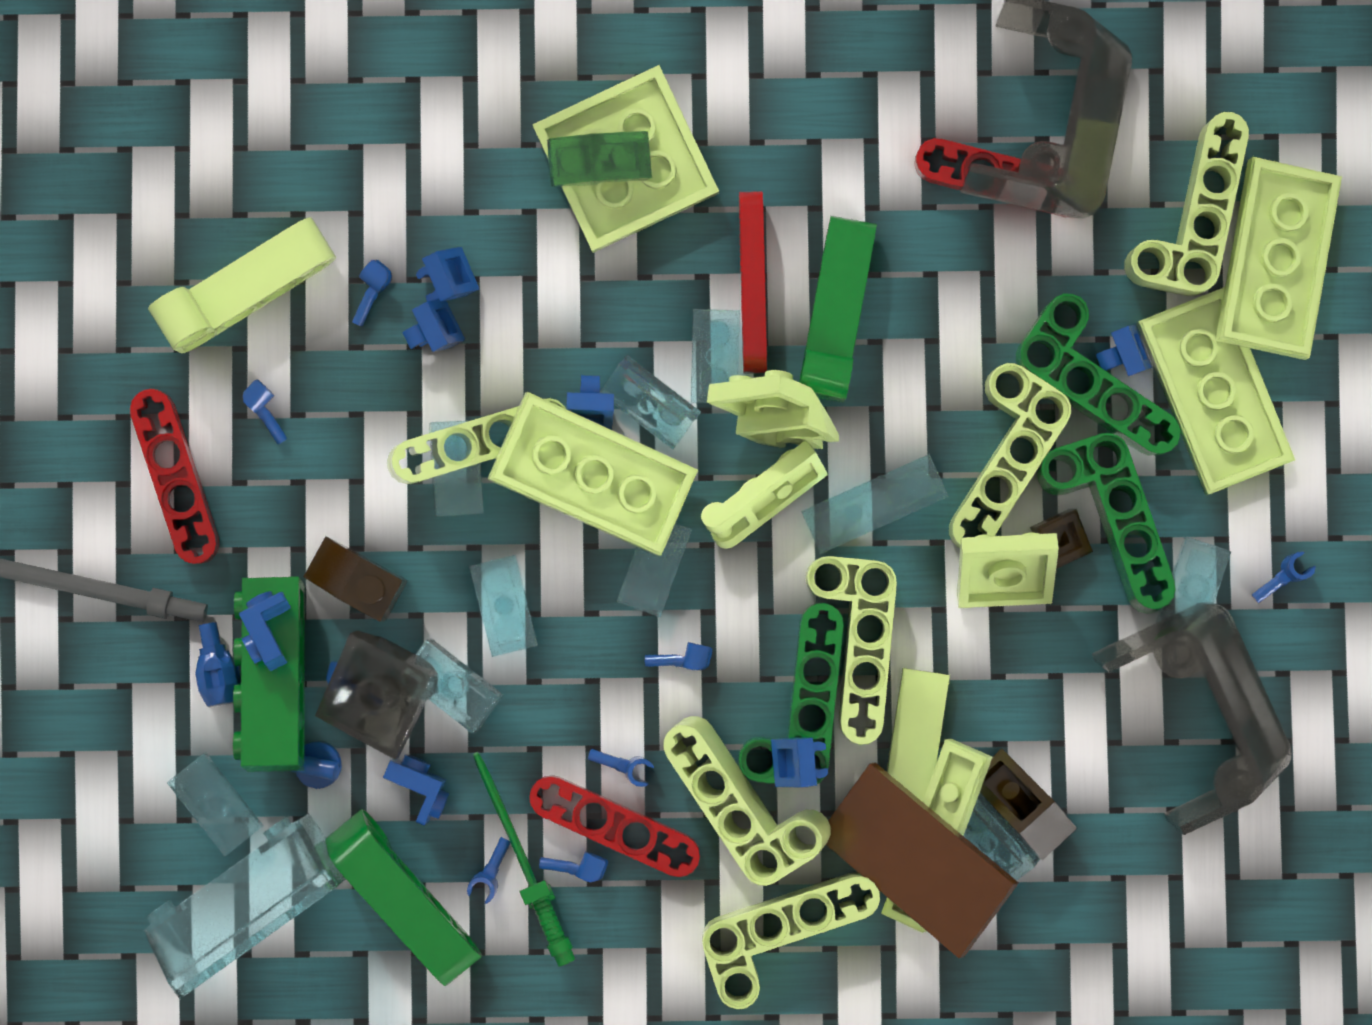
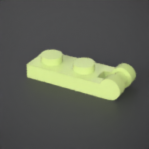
M805 440L795 449L788 450L782 454L778 461L761 475L748 480L741 487L740 491L724 503L714 502L707 505L702 511L701 519L719 547L724 549L732 548L825 478L828 473L816 451Z

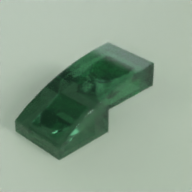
M648 131L586 134L550 138L547 140L551 187L597 185L601 182L646 181L652 178Z

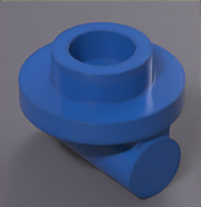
M321 741L312 742L305 745L304 771L290 772H295L299 780L310 788H325L338 779L342 768L341 758L332 745Z

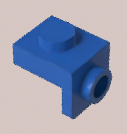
M268 591L249 600L246 603L248 609L240 612L239 615L249 632V635L242 638V641L254 664L263 660L271 672L286 664L287 661L266 621L291 609V606L283 592L273 595L272 591Z
M405 754L402 761L393 758L390 760L383 778L426 796L416 823L425 826L431 816L439 819L450 794L442 790L446 779L428 772L431 764L414 756Z

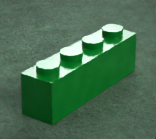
M299 576L242 578V591L235 592L234 614L236 620H242L239 613L248 609L246 603L249 600L268 591H272L273 595L283 592L291 609L266 621L287 661L286 664L270 672L263 660L254 664L242 641V638L249 635L243 621L242 638L234 639L235 666H241V684L234 685L233 706L235 713H241V731H235L233 734V756L235 760H241V767L247 772L304 771L305 585Z

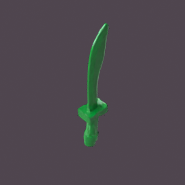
M476 752L473 754L476 766L529 887L519 891L524 904L528 905L530 909H534L548 941L547 948L551 957L555 958L558 967L574 961L575 956L571 950L573 948L568 936L564 935V931L559 920H557L558 917L555 915V910H553L551 900L556 898L551 885L547 884L545 880L537 882L495 782L484 760Z

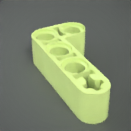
M1233 112L1220 113L1202 128L1198 138L1176 244L1159 240H1147L1130 251L1125 259L1124 270L1127 277L1134 284L1183 296H1196L1207 291L1217 282L1249 138L1248 126L1240 115ZM1221 127L1227 128L1226 136L1233 138V140L1224 146L1220 158H1212L1219 152L1221 137L1214 135V133ZM1215 171L1222 176L1224 180L1222 193L1210 192L1205 187L1203 182L1205 172ZM1204 216L1213 222L1215 233L1212 239H1203L1195 233L1194 220L1196 217ZM1141 252L1153 253L1158 258L1159 270L1156 275H1147L1140 270L1138 256ZM1187 262H1196L1203 267L1205 279L1201 285H1194L1186 280L1184 267Z
M309 217L285 229L190 289L179 287L155 300L148 307V310L172 349L179 353H186L204 344L329 266L336 259V256L314 220Z
M1006 363L997 367L988 375L985 382V393L988 400L1015 418V421L951 519L949 536L958 548L961 545V538L965 535V529L960 526L961 522L974 520L981 510L972 507L974 500L983 509L997 513L994 520L988 514L978 524V530L983 533L982 535L995 536L1071 415V404L1062 392L1024 367L1014 363ZM1011 374L1018 380L1020 390L1015 398H1005L998 393L996 380L999 375ZM1040 399H1050L1057 404L1059 416L1053 424H1046L1038 419L1036 405ZM1016 438L1027 439L1034 448V455L1026 464L1016 462L1010 453V446ZM991 477H999L1008 485L1009 494L1002 503L990 501L985 494L986 482Z
M551 398L545 399L553 404H556L566 409L565 406L558 400H554ZM519 406L402 442L395 446L388 455L387 467L389 473L400 483L413 484L497 458L501 447L492 443L489 437L490 427L494 422H501L510 428ZM449 436H459L465 441L467 453L463 460L454 461L446 455L444 443ZM426 442H432V455L439 465V469H434V459L417 465L415 467L416 475L412 474L410 468L402 469L400 467L399 460L406 457L405 449H409L412 456H417L431 451Z
M833 556L821 557L813 561L807 569L805 576L809 590L814 595L824 599L850 601L839 710V728L843 735L851 742L859 745L869 744L879 737L884 725L897 587L896 575L890 566L880 561ZM823 564L835 566L840 573L839 585L832 591H823L815 583V571ZM871 568L882 571L887 580L885 590L877 596L867 594L861 584L863 574ZM867 615L877 617L882 624L881 636L874 642H864L857 634L858 622ZM863 662L872 663L878 671L877 682L868 689L858 688L853 682L852 677L855 667ZM850 693L861 697L877 696L876 705L866 702L865 715L873 720V726L864 728L863 735H856V729L848 725L849 718L857 717L859 712V702H849Z
M699 716L684 718L666 734L664 751L667 758L745 876L751 882L764 886L773 884L812 860L826 845L831 835V826L828 819L816 810L806 809L800 811L781 824H776L728 749L706 719ZM692 735L697 743L686 747L682 739ZM707 754L709 758L698 767L695 762ZM707 771H715L723 777L725 782L724 790H716L708 784L706 779ZM732 811L744 812L751 821V828L742 829L738 827L732 819ZM805 826L810 828L815 834L816 843L811 845L801 842L796 835V827ZM767 850L771 852L777 860V868L763 866L759 861L758 851Z
M858 872L848 873L718 916L709 921L702 935L703 950L722 1002L734 1009H744L752 1005L758 998L760 986L752 959L753 955L865 919L872 915L880 902L879 890L875 883ZM854 884H859L862 890L870 889V894L864 896V905L856 907L853 900L839 903L843 913L835 916L834 905L827 894L828 892L835 890L836 897L839 900L851 895L850 887ZM811 898L820 899L826 905L825 915L817 922L805 921L800 916L801 905L804 901ZM765 913L775 914L782 922L778 933L770 937L761 936L755 929L756 920ZM719 928L730 929L737 936L735 946L729 951H718L710 943L711 935ZM736 973L745 974L752 982L751 989L743 996L731 995L725 988V982L729 976Z

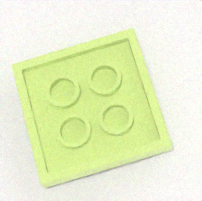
M660 65L532 124L592 253L719 194L717 185Z

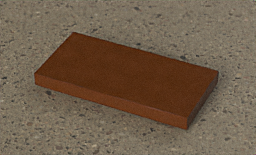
M876 762L870 763L828 821L831 826V835L826 845L863 877H867L874 882L879 891L958 958L965 957L1019 884L1011 875Z

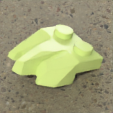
M769 370L765 372L764 377L757 378L735 375L729 377V382L709 384L707 403L738 416L737 435L759 444L779 448L786 447V443L800 445L805 440L813 449H823V441L839 442V434L812 388L793 380V375L789 372Z

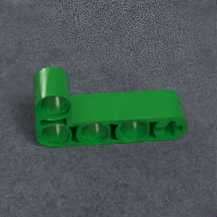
M830 215L799 383L812 388L820 399L844 403L847 397L854 360L852 357L877 224Z
M1062 294L1055 297L1044 307L1016 351L1017 365L1024 367L1062 392L1068 398L1072 407L1112 434L1121 437L1127 444L1148 456H1157L1171 451L1180 439V426L1177 420L1171 414L1071 348L1086 327L1089 319V309L1086 302L1077 295ZM1067 305L1075 311L1076 323L1073 328L1064 329L1055 322L1054 310L1056 306ZM1040 343L1049 349L1050 362L1047 367L1038 368L1029 362L1027 351L1031 344ZM1079 369L1088 376L1089 387L1084 394H1076L1068 388L1066 377L1070 370ZM1111 395L1122 397L1128 405V413L1123 420L1112 419L1107 414L1106 402ZM1142 410L1145 412V415L1139 421L1149 427L1160 423L1163 426L1160 434L1165 438V441L1151 444L1149 442L1151 433L1139 425L1134 427L1131 432L1128 430V426L1138 419Z
M1102 433L1050 451L1040 464L1037 472L1038 482L1042 489L1049 494L1059 496L1089 487L1131 606L1138 612L1145 614L1156 613L1163 609L1174 598L1176 591L1175 581L1125 441L1116 434ZM1103 446L1110 448L1116 455V466L1112 468L1099 466L1094 460V449ZM1053 461L1067 463L1072 470V479L1063 483L1055 481L1049 474V464ZM1120 490L1128 494L1132 502L1131 510L1125 513L1115 511L1109 504L1110 492ZM1135 534L1144 539L1147 544V552L1144 557L1137 558L1127 553L1124 547L1126 536ZM1149 562H1153L1154 567L1150 568L1146 575L1151 586L1159 585L1162 592L1155 597L1156 602H1154L1151 595L1143 596L1140 589L1147 584L1144 571L1142 570L1137 575H1134L1132 569H1140Z
M826 603L813 604L807 607L801 615L787 738H813V742H823L826 744V750L814 752L819 758V768L829 767L844 628L840 612L834 606ZM821 610L826 611L827 619L834 621L833 630H825L823 645L833 644L832 654L818 649L805 651L806 641L816 644L817 632L816 629L809 627V619L817 618ZM815 657L823 658L829 665L828 678L820 684L809 683L803 675L804 665L808 660ZM807 705H818L824 712L823 724L816 730L808 731L803 729L798 722L799 712ZM752 738L746 741L740 748L738 755L739 766L743 774L750 780L775 784L773 762L763 772L752 771L746 764L747 754L754 747H766L772 752L771 740L775 738ZM825 777L816 778L817 784H819Z
M360 809L325 838L329 857L339 872L443 986L450 984L482 957L480 949L467 932L391 849L386 834L368 812Z

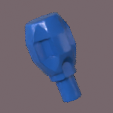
M217 622L199 625L203 648L199 649L200 656H198L195 672L198 692L207 707L233 703L234 685L241 684L238 666H235L233 657L229 651H226L225 644H221Z

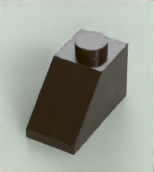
M325 536L303 576L335 598L379 622L387 621L408 582L407 579Z
M1002 748L993 756L980 794L1043 860L1077 828L1056 802Z

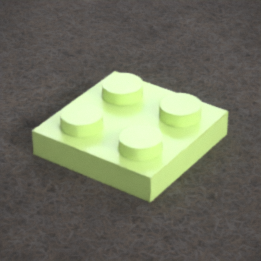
M1030 532L1022 535H978L961 538L957 583L958 608L1052 604L1059 550L1057 533L1039 534Z

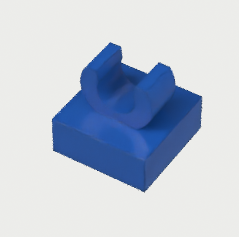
M462 247L436 251L422 258L425 267L420 268L416 276L418 279L430 277L435 288L433 293L425 296L427 301L440 300L442 302L466 297L479 290Z
M427 301L412 309L418 324L402 332L410 349L429 344L432 352L450 349L465 341V337L447 301Z
M1136 324L1111 332L1116 346L1096 354L1102 369L1107 371L1123 364L1128 377L1153 368Z
M581 375L580 393L567 392L566 410L612 430L614 394L600 393V376Z
M780 738L771 740L775 787L802 788L817 786L816 778H823L828 775V768H815L814 752L826 750L825 743L813 742V738Z

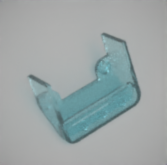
M310 813L293 824L286 816L263 833L268 841L178 906L175 907L169 900L146 916L151 925L144 929L145 935L169 986L179 1000L346 880L330 859L325 841L326 836Z

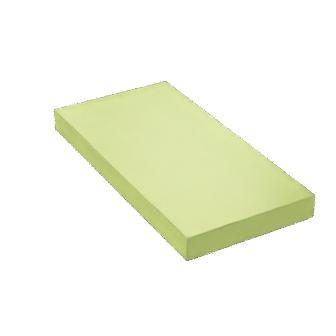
M1257 157L1248 159L1215 341L1302 360L1310 358L1342 176Z
M1225 287L1136 323L1174 418L1180 426V433L1205 495L1212 494L1295 461L1251 349L1215 341Z
M526 392L491 469L488 480L656 556H661L698 469Z

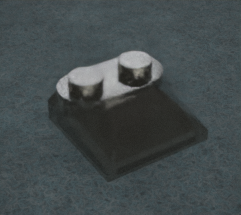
M358 630L350 633L315 717L396 760L399 758L425 702L432 698L437 690L438 673L427 660L386 638Z

